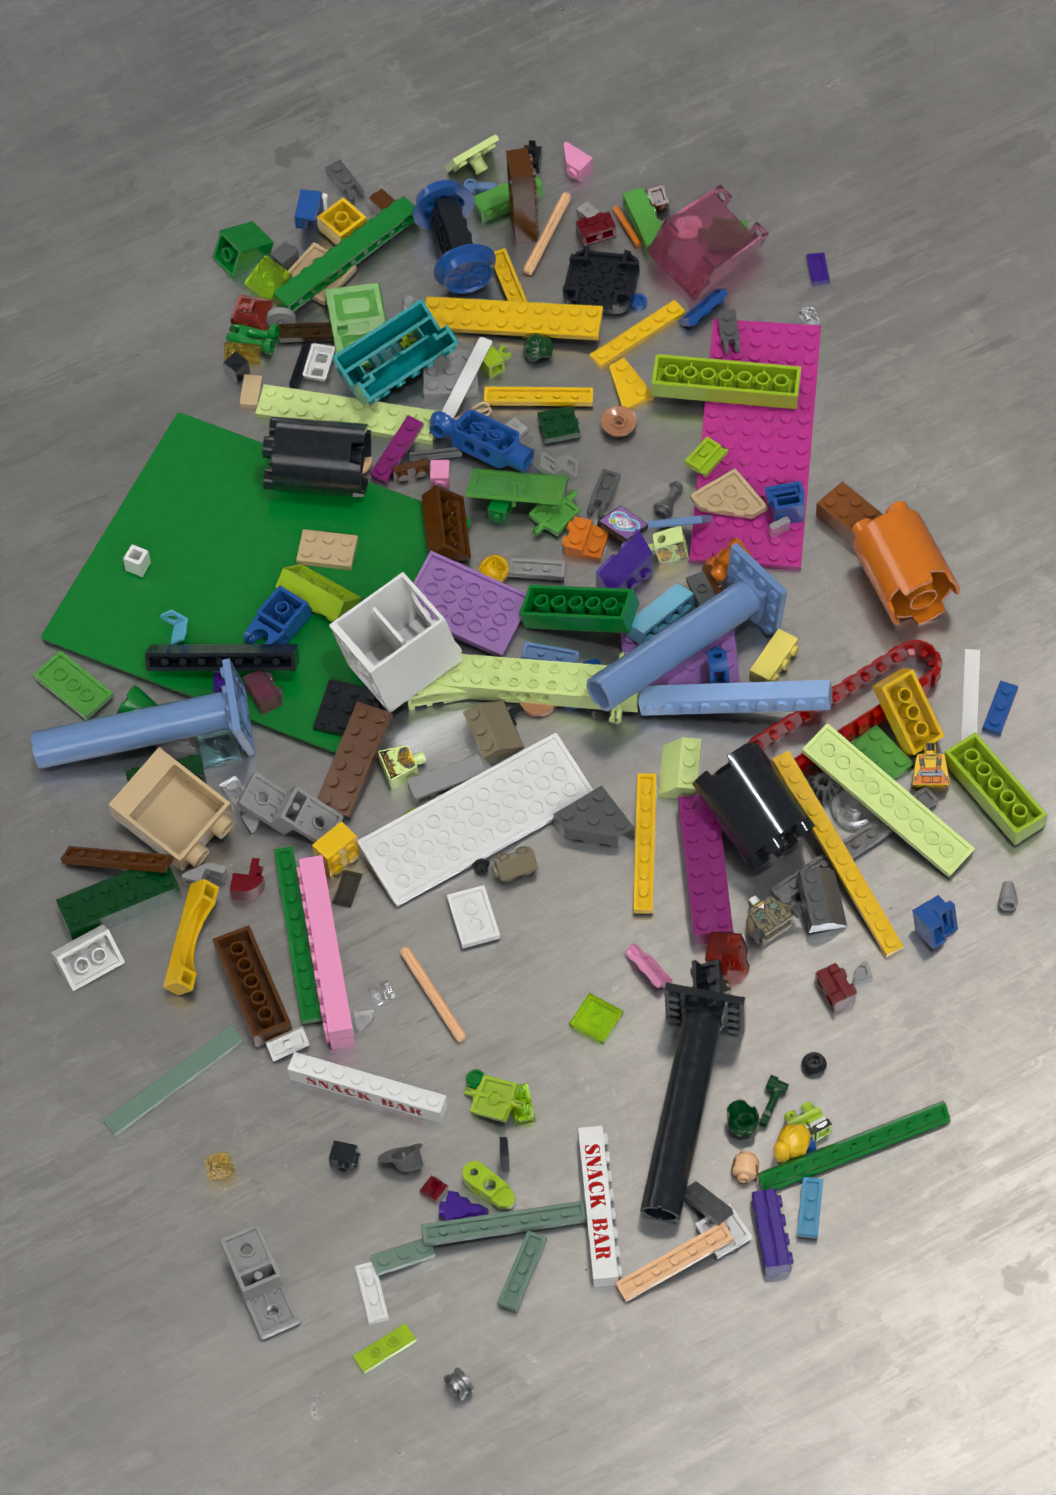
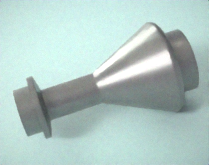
M678 481L671 482L669 484L671 490L667 497L653 505L654 514L657 518L663 520L673 516V500L677 493H682L683 485Z

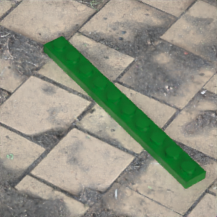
M293 846L274 849L302 1024L320 1022L322 1019Z
M940 1101L759 1172L757 1176L761 1189L763 1191L774 1188L777 1190L802 1180L803 1177H810L950 1122L951 1119L947 1105L944 1101Z

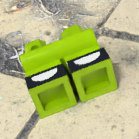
M810 1101L801 1105L802 1115L797 1116L794 1110L784 1114L787 1124L805 1125L810 1132V1139L818 1141L832 1133V1123L830 1120L825 1118L819 1106L815 1107Z

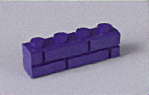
M775 1188L765 1191L752 1192L751 1199L765 1275L787 1273L790 1271V1265L794 1264L792 1252H788L787 1245H790L789 1234L784 1233L783 1228L786 1226L785 1214L780 1212V1208L783 1207L782 1197L777 1195Z

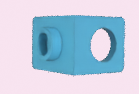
M174 610L161 614V619L174 625L171 645L183 641L187 633L188 618ZM168 616H175L178 619H170Z

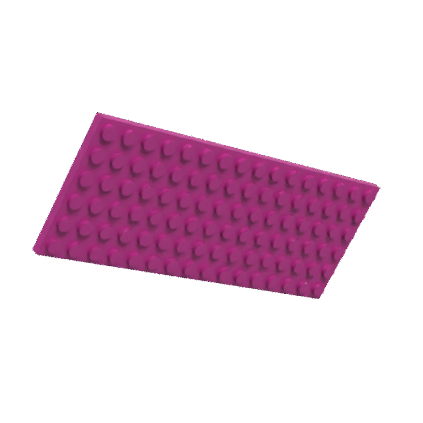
M713 319L709 359L801 367V380L797 409L705 401L701 442L706 437H709L722 445V448L728 449V454L706 478L703 477V474L698 473L696 491L736 468L765 502L767 511L753 519L701 512L695 506L694 516L712 515L713 522L693 524L689 563L705 564L708 558L716 556L720 550L728 547V543L733 538L737 537L749 550L751 557L763 568L801 571L821 325L737 320L740 352L736 353L734 343L728 344L729 353L724 354L718 319ZM801 481L805 494L804 521L791 523L790 530L776 537H771L769 528L770 524L774 521L770 506L768 507L764 491L765 487Z

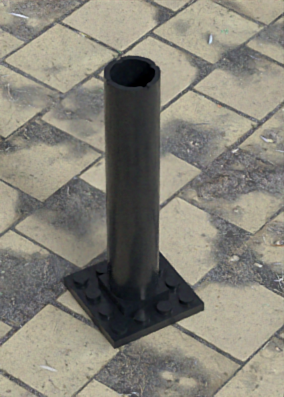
M666 982L664 988L666 1019L673 1023H682L640 1211L652 1219L675 1222L679 1221L681 1217L721 1030H727L731 1034L745 1033L746 999L741 996Z

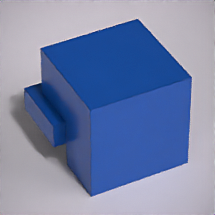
M801 481L765 487L764 491L768 507L770 506L774 522L786 516L790 519V524L804 521L805 494Z
M937 895L912 910L915 931L932 949L945 943V937L958 930L955 904L951 900L945 902Z

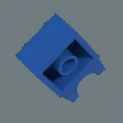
M279 585L256 612L257 615L244 634V642L252 644L261 638H267L265 644H287L313 615L308 602Z

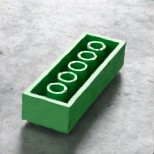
M529 585L519 616L525 627L532 629L630 633L639 601L633 589Z

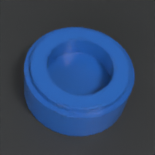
M636 293L631 309L642 311L647 307V298L641 293Z

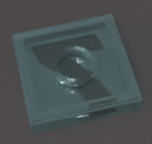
M230 729L198 736L204 770L242 762L237 738L234 737Z

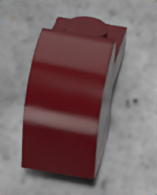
M252 858L248 875L233 873L229 889L231 899L247 901L255 899L262 894L266 885L263 876L264 866H261L260 858Z

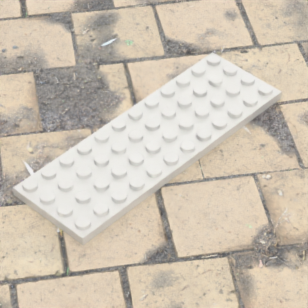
M554 733L357 840L358 846L394 905L398 907L469 868L477 859H485L554 821V813L590 793L593 789L558 734Z

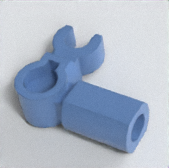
M467 179L464 182V188L471 191L473 196L476 193L480 194L498 186L497 183H477L474 179Z

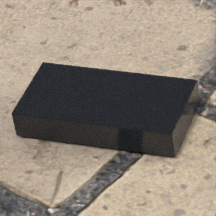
M499 1137L502 1173H507L510 1171L508 1138Z

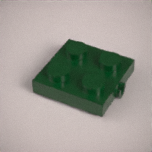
M573 405L537 412L540 424L538 425L539 432L542 433L545 444L581 437L579 422L575 416Z

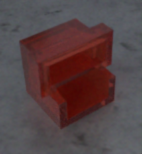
M711 931L705 961L710 962L719 959L722 962L724 976H727L728 969L729 971L749 972L750 964L747 960L749 949L742 934Z

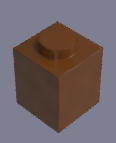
M380 189L369 197L370 210L378 215L382 209L388 208L395 199L383 189Z

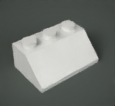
M103 924L51 952L59 970L73 991L125 963L109 929Z

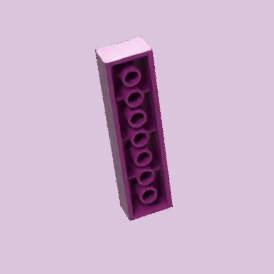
M699 795L678 797V813L694 945L733 942L734 931L721 826Z

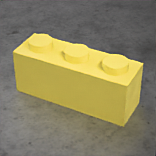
M778 628L751 667L749 680L752 682L778 681L782 670L785 671L789 666L791 657H795L799 651L798 638Z

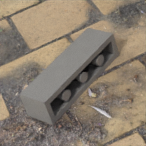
M479 754L471 755L461 761L451 762L439 769L435 768L425 774L411 777L407 780L408 790L415 806L420 807L486 771Z

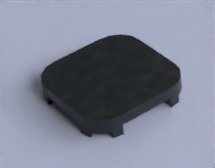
M583 246V250L575 254L571 253L565 284L562 286L565 304L603 306V313L620 314L631 308L640 276L639 260L631 254V251L624 250V254L590 251V246Z

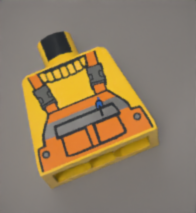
M925 743L924 754H917L912 787H949L950 781L945 755L936 754L935 743Z

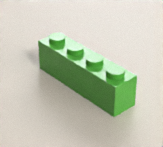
M536 175L537 190L535 191L539 199L544 196L543 183ZM508 181L474 196L475 204L473 211L481 223L510 211Z
M643 187L623 193V206L646 255L650 256L666 251L669 237L667 232H663L661 220L656 217L657 212L655 207L650 204L649 194L645 193Z

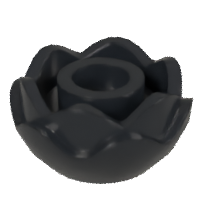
M810 1052L802 1059L801 1066L806 1074L817 1076L824 1072L827 1067V1061L822 1054Z

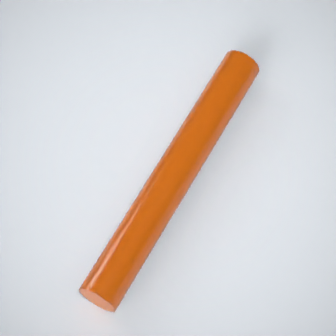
M617 205L612 208L613 212L635 247H641V241Z

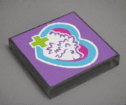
M621 505L598 520L597 523L598 527L622 543L624 541L628 543L634 537L633 532L636 529L642 534L649 527L648 523Z

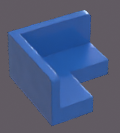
M300 190L294 216L295 226L299 229H303V226H308V221H316V217L324 212L322 191Z

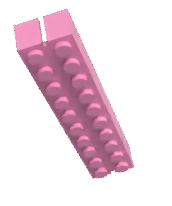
M319 855L299 859L300 866L296 868L326 1043H331L332 1050L355 1046L323 857Z

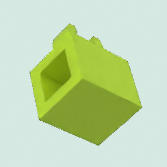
M493 345L489 347L480 365L489 378L505 371L504 361L512 358L511 351L506 354L504 353L507 351L506 345L501 346L499 351Z

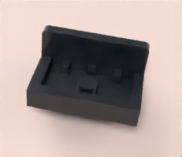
M717 959L700 964L697 960H693L692 968L690 969L693 979L692 987L724 993L722 962Z

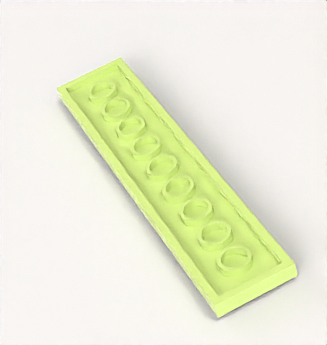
M266 384L263 386L255 413L256 418L269 420L271 417H289L368 424L367 429L371 430L372 436L393 439L407 415L424 423L423 429L414 442L433 445L435 438L430 432V417L435 410L375 402L371 406L367 403L363 406L357 398Z
M828 723L802 749L801 752L948 878L974 852L975 848Z

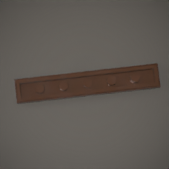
M69 846L61 857L62 864L166 873L173 858L172 855Z

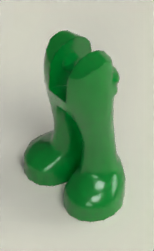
M231 324L229 327L230 332L226 335V341L233 345L262 350L267 355H272L275 351V344L279 340L280 326L278 324H271L268 330H260L242 324Z

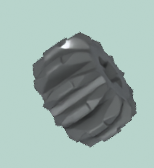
M823 770L821 774L815 771L814 776L808 778V784L817 799H821L822 803L825 802V799L831 802L833 797H837L840 785Z

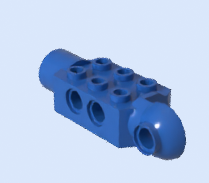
M473 409L465 411L457 420L441 411H435L430 417V432L433 436L437 438H450L453 447L500 469L510 466L524 473L533 460L534 449L519 442L518 431Z

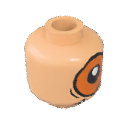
M741 1151L733 1159L732 1175L741 1183H748L750 1180L756 1179L760 1164L759 1159L750 1151Z

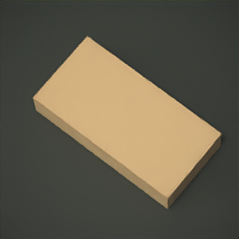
M244 374L239 403L240 408L257 409L263 382L262 375Z

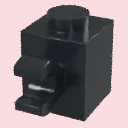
M529 140V145H524V148H527L528 153L532 154L534 165L531 166L535 168L536 174H540L542 146H536V141Z

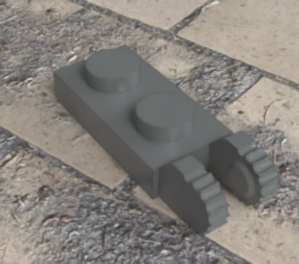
M341 160L325 167L327 174L351 201L355 200V195L352 192L354 189L360 196L364 195L362 186Z
M735 309L717 311L724 354L729 353L728 344L734 343L735 352H740V338Z
M606 469L602 470L591 495V501L587 509L588 514H592L595 504L598 503L601 504L598 516L603 517L620 480V473Z

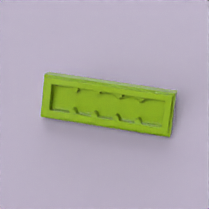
M404 1323L354 1354L353 1359L363 1374H366L416 1343L417 1339L407 1324Z

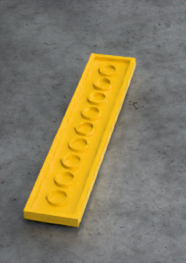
M428 296L425 303L441 329L448 325L452 332L511 336H530L534 333H540L549 338L599 340L603 317V306Z

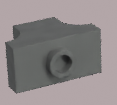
M704 571L686 577L689 591L694 593L695 608L715 596Z

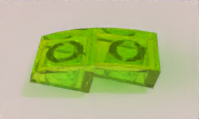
M528 1083L519 1084L521 1087L516 1097V1100L526 1103L523 1106L524 1109L521 1110L514 1107L512 1109L516 1126L536 1122Z

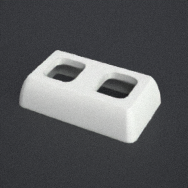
M316 343L311 345L303 371L305 379L319 382L326 381L332 356L335 352L334 346ZM318 355L328 357L326 363L316 362V358ZM316 369L324 372L321 377L311 375L312 371Z

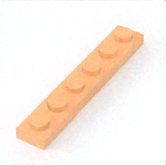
M722 1222L719 1226L712 1227L615 1282L616 1286L627 1302L732 1243L734 1238L725 1223Z

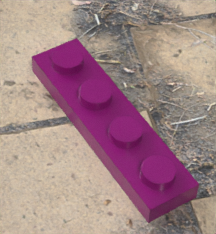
M407 415L370 472V476L387 484L392 476V466H397L401 463L423 429L424 423Z

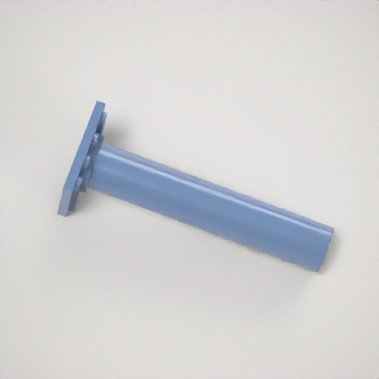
M738 543L731 546L725 589L590 677L586 684L589 695L595 704L599 705V708L604 711H610L749 618L754 623H757L766 635L772 638L778 628L781 629L788 591Z
M230 658L222 660L223 667H220L222 678H225L226 685L221 686L222 692L34 731L31 733V743L33 744L32 750L36 764L39 769L228 729L233 732L238 744H241L242 750H245L248 756L256 755L245 684Z

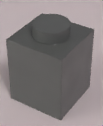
M287 242L283 243L270 253L272 265L282 274H285L299 259L297 248L289 245Z

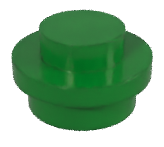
M478 1069L471 1070L466 1076L467 1085L470 1088L477 1089L485 1074Z

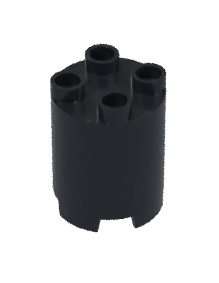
M271 417L269 436H264L262 447L263 458L270 459V468L266 467L264 471V490L364 497L369 482L367 478L361 477L364 468V457H371L372 436L371 430L367 429L368 424Z
M749 742L728 754L727 759L729 762L718 769L713 775L705 771L692 785L751 871H754L771 859L770 856L777 851L779 854H782L799 842V838L816 826L757 742L753 744Z

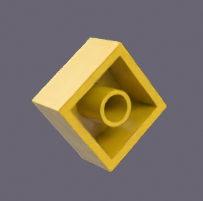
M344 197L317 216L318 230L335 245H338L343 238L349 237L354 230L361 228L367 222V217Z
M342 821L312 844L314 856L322 855L325 873L330 878L335 874L341 873L346 865L353 863L360 855L357 836Z

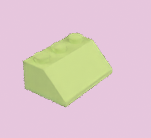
M682 737L663 745L658 797L678 799V797L697 795V791L692 783L699 777L702 739Z

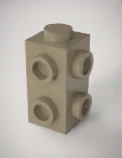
M520 846L515 849L516 851L510 853L503 852L498 854L496 858H493L494 865L491 867L494 876H498L501 881L509 882L514 880L516 876L522 874L530 875L534 870L539 869L534 851L529 846Z

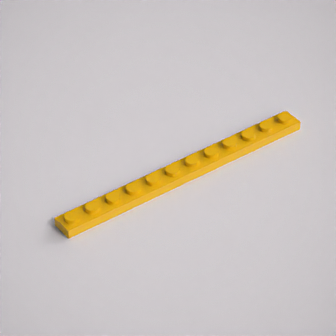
M790 751L772 758L771 762L815 824L816 827L812 829L813 834L885 957L903 950L904 945Z

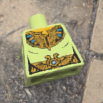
M681 525L653 534L654 543L648 544L653 555L657 554L659 562L689 560L687 543Z
M407 745L378 751L379 762L391 790L407 783L408 779L418 775L417 765L426 762L423 751L412 755Z

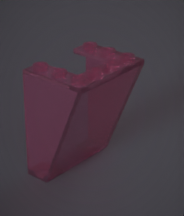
M721 184L667 218L647 250V253L694 301H697L760 248L769 235L758 222H755L749 231L731 213L727 205L733 196ZM720 192L724 194L725 201L720 198ZM756 229L761 232L759 237L756 234Z

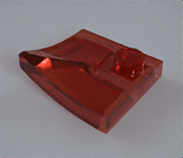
M239 295L230 318V323L267 330V313L274 307L273 300Z

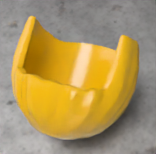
M499 554L487 556L478 567V572L500 582H504L507 579L510 570L506 558Z

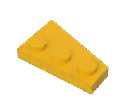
M625 358L609 365V371L621 406L633 410L654 399L650 388Z

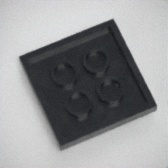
M329 679L313 730L343 737L357 702L379 709L381 703L367 687Z

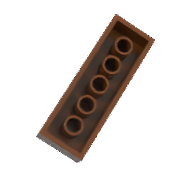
M527 148L506 151L509 208L516 246L536 243L537 235H540L537 214L538 198L535 191L537 190V177L535 168L531 166L534 165L532 154L528 153Z
M250 925L213 938L216 954L255 1047L264 1045L266 1041L292 1030L290 1019Z

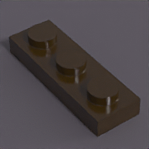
M330 322L280 324V343L334 341Z

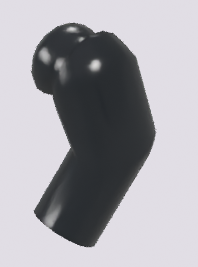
M519 703L508 710L515 726L517 725V722L514 720L515 716L524 711Z

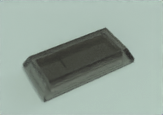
M344 870L332 904L351 908L363 874Z

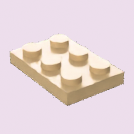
M303 529L296 562L297 564L352 571L358 536Z

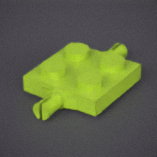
M488 1075L483 1076L477 1089L466 1087V1090H464V1095L473 1097V1103L469 1110L472 1114L505 1123L513 1107L523 1110V1106L526 1105L524 1101L516 1100L521 1087L518 1083Z

